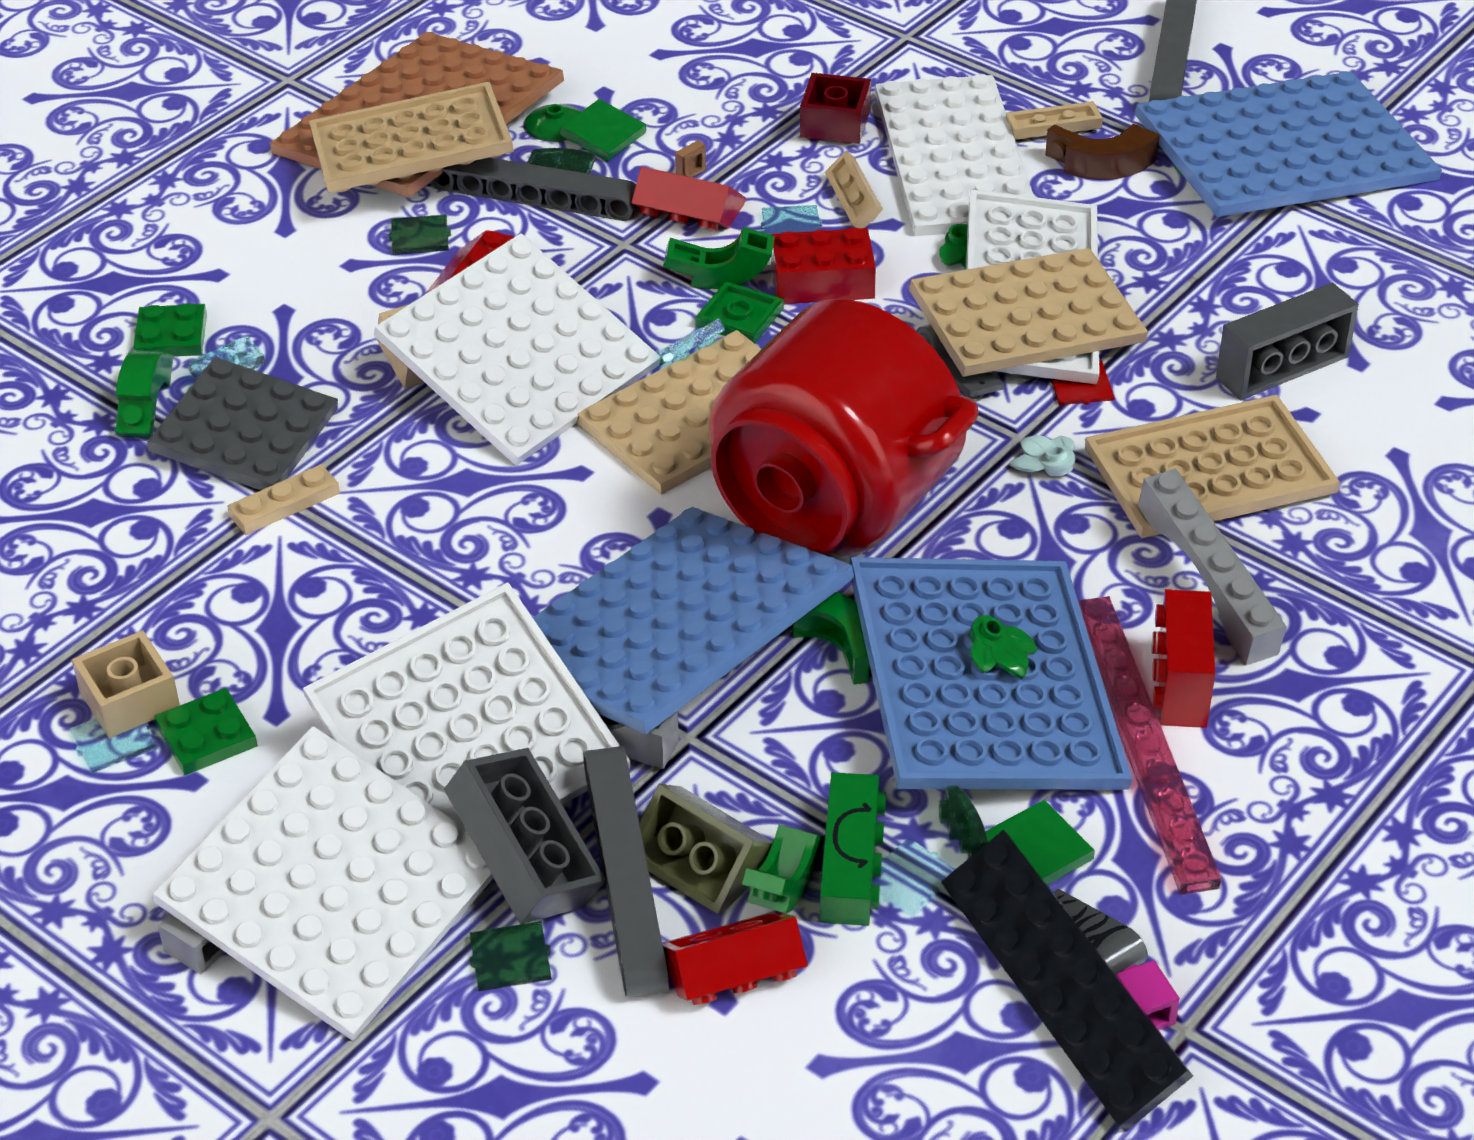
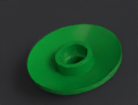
M545 105L529 113L525 120V127L531 136L539 140L549 142L565 141L568 139L560 135L561 126L581 111L569 105Z

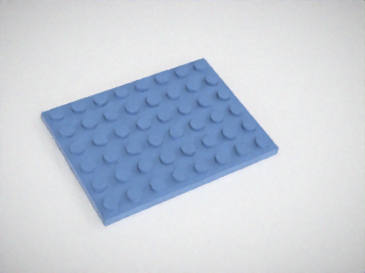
M1341 71L1337 74L1324 76L1315 75L1311 78L1298 80L1289 79L1285 82L1271 84L1262 83L1258 86L1245 88L1236 87L1231 90L1206 92L1193 96H1179L1173 99L1152 100L1147 103L1136 104L1134 115L1147 130L1160 135L1159 146L1216 217L1437 181L1440 179L1442 169L1352 71Z
M690 507L665 526L658 528L655 533L645 540L632 546L622 556L608 563L589 579L582 581L569 593L556 599L550 606L532 618L597 713L646 735L852 580L854 573L852 565L766 533H755L750 527L698 508Z
M850 558L849 564L852 565L854 573L851 583L897 789L1129 790L1132 775L1066 561ZM982 615L992 616L998 619L1004 626L1021 629L1035 642L1037 652L1033 655H1027L1029 664L1023 679L1012 675L998 665H995L990 671L982 673L974 664L970 655V648L973 644L970 639L971 625L977 617Z

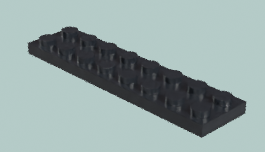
M1002 830L941 881L971 925L1123 1131H1128L1193 1077V1074L1005 830Z

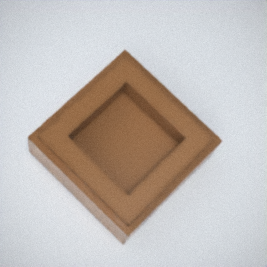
M697 140L675 152L676 174L694 177L706 170V146L704 143Z

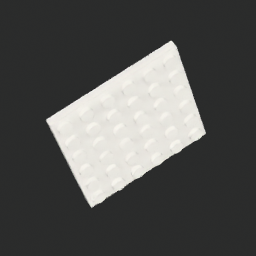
M522 233L381 322L374 329V336L515 466L577 424L579 412L632 385L658 367L661 361L660 355Z
M508 582L303 688L305 698L333 740L462 826L464 824L446 795L444 788L464 761L529 748L563 805L588 791L583 751L620 746ZM627 757L628 767L630 768V760Z
M312 726L153 893V902L344 1036L354 1041L494 877L464 826Z

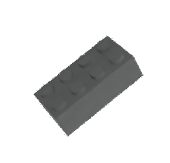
M1332 282L1224 324L1216 379L1241 401L1348 358L1359 304Z
M529 748L466 760L444 788L446 795L520 924L584 908L606 881Z

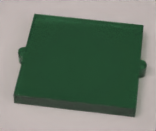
M446 214L391 219L392 232L389 233V240L392 241L393 255L449 251L448 237L451 236V229L447 228Z
M541 921L469 932L473 954L469 961L470 966L475 968L478 992L552 980L548 960L551 948L550 945L545 943Z

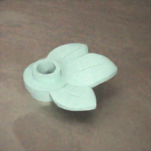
M1029 436L1020 442L1024 454L1009 462L1010 467L1020 471L1036 472L1045 469L1046 474L1050 476H1062L1068 474L1073 469L1075 443L1071 438L1065 436H1058L1052 440L1045 436Z

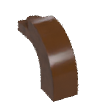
M1054 124L1047 130L1045 156L1064 163V172L1073 176L1094 180L1120 179L1140 173L1157 160L1160 135L1132 124L1118 136L1106 139H1093L1081 136Z

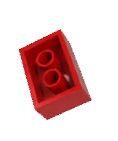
M868 228L820 229L808 232L787 231L771 234L774 236L771 267L776 297L784 299V304L813 303L829 299H875L876 266Z
M1165 589L1163 605L1156 604L1155 627H1160V630L1152 632L1151 654H1158V659L1153 658L1152 681L1159 682V686H1154L1153 709H1160V725L1207 728L1215 680L1212 595L1209 591Z

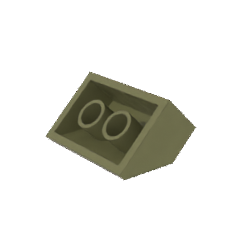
M658 784L639 823L648 871L719 915L725 912L749 888V886L742 885L746 868L759 869L765 862L773 844V841L682 786Z

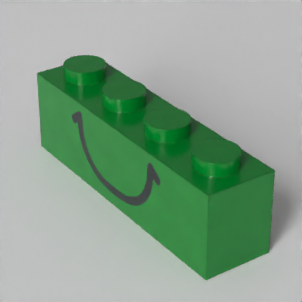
M831 772L820 892V923L869 926L870 910H879L880 885L872 884L873 877L881 878L882 853H875V846H883L884 822H877V815L885 816L886 792L879 791V775Z

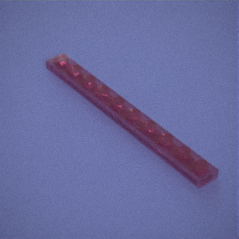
M1110 596L1078 600L1119 736L1180 895L1220 889L1221 876Z

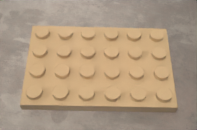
M490 82L309 121L328 193L334 191L345 192L352 187L366 184L376 185L384 180L408 178L420 172L439 171L447 166L456 164L467 165L475 160L488 157L498 158L506 153L514 152L512 139Z
M1090 248L916 278L910 281L909 291L963 377L1146 342L1148 335L1147 329Z
M736 330L585 408L578 413L577 424L657 492L663 494L711 468L709 419L713 403L723 386L761 348Z
M1278 395L1085 438V450L1141 538L1159 534L1154 532L1138 508L1143 479L1174 468L1178 470L1213 522L1338 493L1340 485L1336 475Z

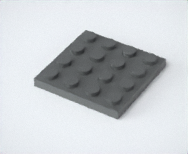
M214 357L148 440V451L255 489L263 490L289 477L337 411L338 399Z

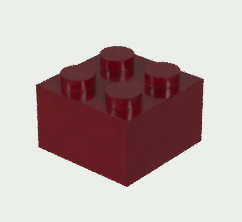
M811 73L800 105V137L813 140L840 141L845 144H860L871 110V79Z

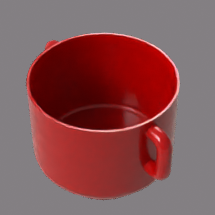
M848 299L820 301L802 310L742 367L719 392L711 408L709 419V441L713 476L729 508L746 527L752 528L755 533H766L829 557L854 556L870 550L883 541L957 461L965 444L966 432L978 418V406L969 397L961 396L957 383L942 358L919 333L901 319L864 302Z

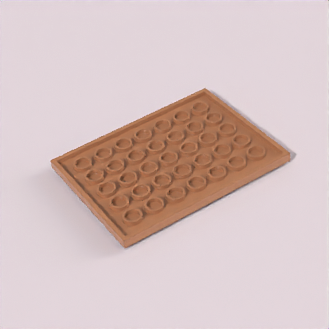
M425 32L409 45L402 47L392 57L382 61L378 67L364 74L361 79L351 86L344 88L337 96L324 102L313 113L303 117L296 125L283 131L279 137L270 142L272 154L321 169L310 128V120L484 82H490L505 124H508L564 81L563 70L551 67L548 64L529 61L523 57H515L504 54L501 51L486 49L476 44L458 41L455 38L440 36L434 32ZM444 171L420 172L408 178H393L372 186L410 198Z

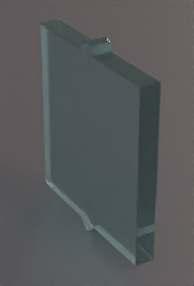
M817 205L762 208L763 222H761V230H764L766 234L771 235L787 231L808 232L820 230V227H822V219L818 216Z
M97 719L70 728V732L77 744V755L83 756L91 773L156 749V744L149 733L148 722L112 738H108Z
M908 838L882 860L881 878L873 877L872 884L880 885V895L885 903L891 902L913 918L945 890L941 881L950 875L955 868L940 859L937 852H930Z

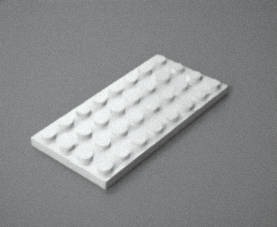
M993 75L949 76L943 79H917L905 82L888 81L875 84L876 100L914 236L946 234L953 225H968V203L971 189L1034 197L1015 138L1006 119V112Z
M975 189L970 190L966 270L1090 248L1098 259L1097 205ZM1099 351L996 370V372L1097 384L1099 378Z

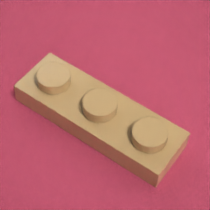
M1094 101L1006 113V119L1015 140L1047 136V130L1054 124L1071 132H1087L1092 129L1102 128L1103 117Z
M845 151L825 171V174L852 225L856 228H865L876 219L883 208L855 157Z
M320 464L227 505L228 513L241 531L248 535L340 494L339 483Z

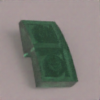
M541 148L532 150L527 164L590 174L596 157L593 153L575 149Z
M957 785L947 786L945 800L938 801L940 824H947L949 840H959L960 853L967 854L969 859L988 843L986 832L976 808L966 794Z

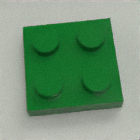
M185 303L182 305L139 307L133 349L171 351L174 354L173 357L202 355L207 318L205 304Z
M227 688L154 715L156 726L184 775L258 747L254 732Z

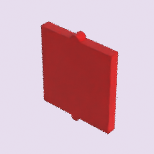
M1099 360L1097 384L1051 379L1059 405L1080 403L1089 405L1092 402L1115 400L1102 360Z

